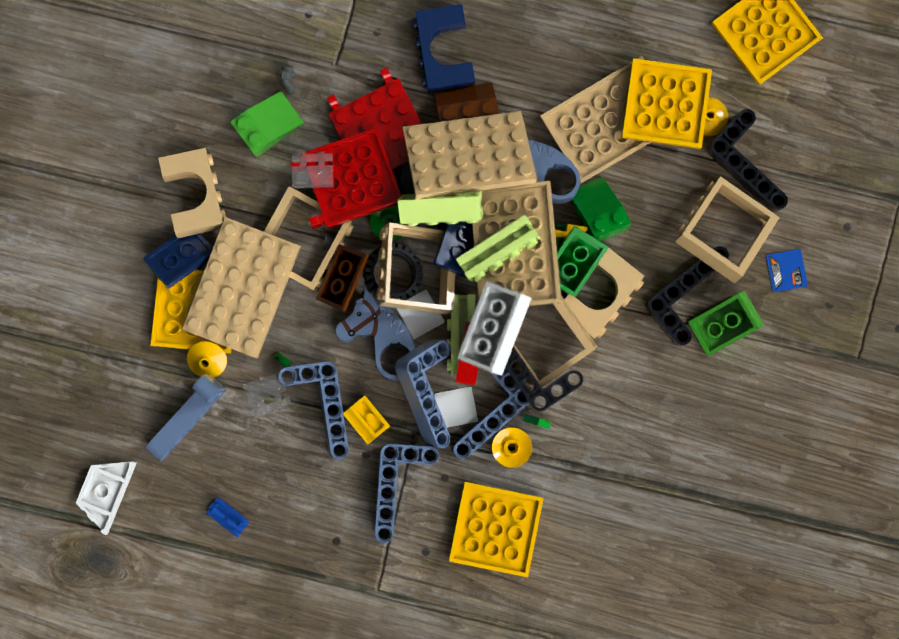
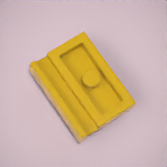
M366 395L343 413L367 444L371 443L390 427L389 423Z

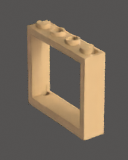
M720 176L716 182L711 181L706 188L707 195H702L697 201L696 205L699 207L697 210L693 209L686 218L689 222L687 225L683 224L677 232L679 237L675 242L724 277L736 283L743 277L780 217ZM717 192L763 223L737 266L690 234Z
M288 187L264 232L275 236L295 197L321 211L319 203L301 192ZM353 221L343 223L312 282L291 272L289 278L315 292L317 288L320 289L324 280L323 277L328 271L338 245L344 246L345 244L342 242L345 237H349L354 228L352 226Z
M388 223L381 229L380 240H382V246L378 255L381 265L377 274L380 284L376 293V297L379 300L378 306L448 314L454 311L455 273L441 268L439 305L389 299L392 236L398 235L440 242L444 233L443 230Z
M562 296V303H554V306L585 349L539 380L515 344L513 345L541 387L598 347ZM515 362L516 367L520 371H522V365L518 362ZM527 379L528 384L533 388V381Z

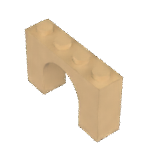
M206 148L158 158L164 182L194 178L201 181L207 188L205 200L199 207L171 214L177 239L221 229L226 215L224 209L220 210L219 203H222L221 193L215 189V184H218L216 172L212 173L210 167L214 165L212 154H207Z
M608 248L596 267L608 275L615 285L616 293L611 305L602 310H594L585 306L571 294H568L564 299L592 339L596 337L601 338L607 330L605 325L609 321L612 323L619 315L617 310L621 305L625 307L632 299L629 295L633 290L637 292L644 284L642 281L644 275L610 248Z

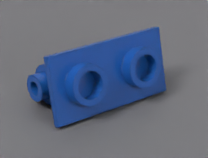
M219 497L209 506L206 512L207 515L237 538L250 522Z

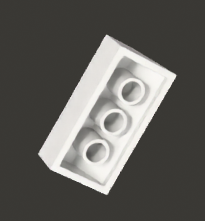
M486 281L457 358L492 373L502 375L531 298Z

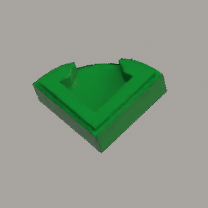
M278 351L273 356L285 368L290 367L293 363Z
M524 414L522 420L547 429L551 425V422L528 414Z

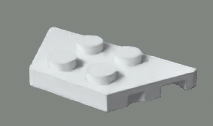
M135 461L91 465L76 504L87 513L88 518L95 522L104 535L109 533L137 464Z

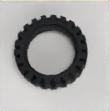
M392 243V255H399L410 265L412 276L408 287L400 292H390L389 299L407 300L417 292L422 283L423 266L420 265L421 260L419 257H416L414 251L399 243ZM381 246L369 255L363 268L364 284L367 286L368 292L372 293L376 299L379 285L375 280L374 268L379 260L378 255Z

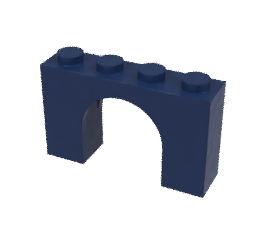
M463 5L415 11L416 18L412 19L414 30H418L419 37L416 38L417 50L421 49L422 56L419 57L420 68L425 69L426 75L422 76L423 87H428V93H433L434 91L475 85L472 62L444 65L437 62L430 52V45L433 39L440 33L465 29Z

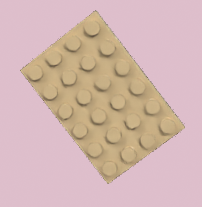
M632 62L540 115L542 122L560 152L569 158L580 174V184L651 143L621 138Z
M521 111L403 127L416 200L537 183V175Z
M544 181L481 190V206H483L484 214L481 220L472 223L474 247L524 215L527 216L540 238L537 239L538 243L529 249L525 247L520 250L521 254L512 260L508 258L503 261V266L495 271L491 269L485 273L486 276L478 281L479 300L486 281L531 298L529 306L562 303L551 182Z
M225 217L182 330L251 357L259 358L301 246Z

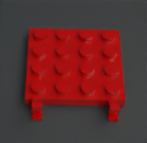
M386 67L380 70L386 85L343 107H340L334 94L327 97L333 109L329 116L341 139L377 127L393 171L408 161L403 127L420 125L422 122L399 78L393 81Z
M377 127L301 153L303 159L290 162L294 174L307 168L322 211L321 215L309 218L313 229L325 223L329 229L398 205L401 193Z

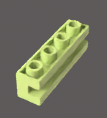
M474 191L417 200L415 194L401 195L398 199L400 224H407L408 226H416L419 223L436 225L439 222L456 224L458 221L476 223L481 220L484 214L483 206H481L482 192Z
M524 215L456 260L464 270L467 278L471 282L474 280L478 282L486 276L485 273L489 270L495 271L503 266L502 262L506 259L512 260L521 254L520 250L527 247L529 249L538 243L537 239L540 237L527 216Z
M454 294V311L451 312V319H447V331H451V339H447L451 347V359H447V371H451V375H457L459 364L457 357L462 346L466 321L471 322L475 313V294Z

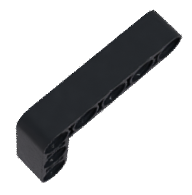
M743 109L709 144L708 154L768 210L772 212L780 211L788 204L786 194L733 146L756 120V115L751 109ZM742 115L748 117V124H745L741 121ZM729 129L735 132V138L728 136L727 131ZM714 144L721 145L722 152L715 151ZM729 157L737 160L736 166L730 165ZM745 170L751 173L752 177L750 180L744 177L743 172ZM759 184H763L766 187L765 193L758 190ZM774 197L780 199V207L774 205Z
M717 246L713 248V250L719 251L726 259L729 258V252L725 247ZM700 259L652 296L646 303V309L669 339L678 346L688 344L692 339V333L671 308V305L715 271ZM700 263L705 264L707 267V272L704 274L698 270ZM684 276L691 278L692 283L690 286H686L683 283ZM669 288H673L676 291L675 298H670L667 295ZM653 300L660 302L661 308L659 311L652 308ZM666 316L673 318V325L670 327L664 323ZM679 331L684 332L686 335L684 342H680L677 339Z
M514 346L505 366L531 407L537 411L548 409L579 388L583 383L582 374L577 370H570L542 389ZM515 362L520 363L523 367L520 374H515L511 370ZM572 373L576 374L579 378L576 385H571L568 381V377ZM527 379L532 380L534 383V387L530 391H526L523 388V382ZM554 385H559L562 388V393L559 396H554L551 393ZM538 396H542L545 399V405L541 408L536 407L534 404V400Z

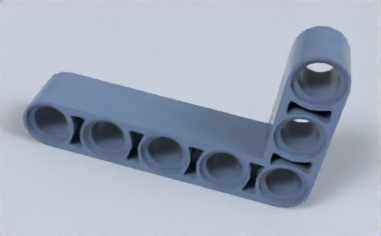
M428 340L401 357L395 364L396 373L423 440L427 446L446 448L450 443V435L425 371L450 354L451 347L446 340Z
M326 361L281 369L277 374V381L282 386L318 382L328 453L334 459L345 458L348 455L349 448L336 366ZM324 365L329 366L331 369L329 376H324L321 372ZM304 368L311 371L310 379L302 377L301 373ZM287 371L291 374L292 379L290 382L282 380L281 375L283 372ZM327 385L334 388L332 396H327L324 392ZM330 405H334L337 408L335 416H330L327 412ZM333 425H338L340 428V433L337 436L331 434L330 430ZM338 444L343 447V453L340 456L334 454V447Z
M504 368L502 375L490 371L489 373L509 394V397L456 442L454 454L458 458L465 459L469 457L529 404L528 401L520 402L517 399V394L521 390L516 383L512 387L505 386L504 378L511 376L506 368ZM523 383V388H524L526 391H530V390L526 387V385ZM505 404L512 405L513 412L511 415L503 414L502 407ZM491 417H495L498 420V426L494 429L487 426V420ZM479 430L483 433V439L480 442H475L472 439L474 431ZM466 444L468 446L467 454L460 455L457 452L458 445Z
M203 375L196 381L192 387L195 391L194 394L146 446V449L160 462L169 455L226 391V388L212 375Z
M389 443L381 449L375 537L380 543L389 542L394 534L399 463L435 464L439 459V451L435 447ZM393 447L396 451L395 457H386L385 449ZM411 448L415 450L416 456L414 459L410 460L405 457L406 449ZM427 450H433L436 453V458L433 461H428L425 458L424 454ZM386 467H391L394 470L392 478L384 476L383 471ZM388 487L392 489L393 496L385 498L382 495L383 488ZM382 508H389L391 510L389 518L381 516L380 511ZM387 528L390 531V536L382 538L379 535V530Z

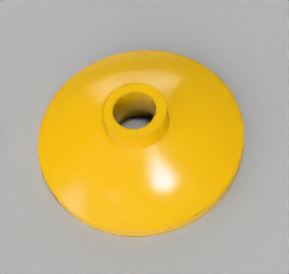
M708 97L703 136L711 137L719 134L726 127L728 111L721 101ZM708 112H711L713 114L712 119H709L707 117Z
M200 341L189 349L187 363L189 368L200 377L203 375L217 377L224 371L227 365V356L218 344L211 341ZM206 360L209 364H204L202 361Z
M513 427L506 428L495 436L492 443V452L495 459L501 465L515 468L523 465L530 458L532 443L529 436L523 430ZM513 443L515 445L514 451L508 450L509 444Z

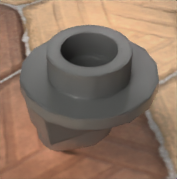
M281 67V70H277V73L282 79L283 86L291 95L296 92V89L289 80L295 77L296 73H293L292 68Z

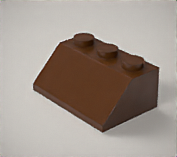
M492 82L434 91L439 122L499 114Z
M339 244L316 300L345 312L369 255Z

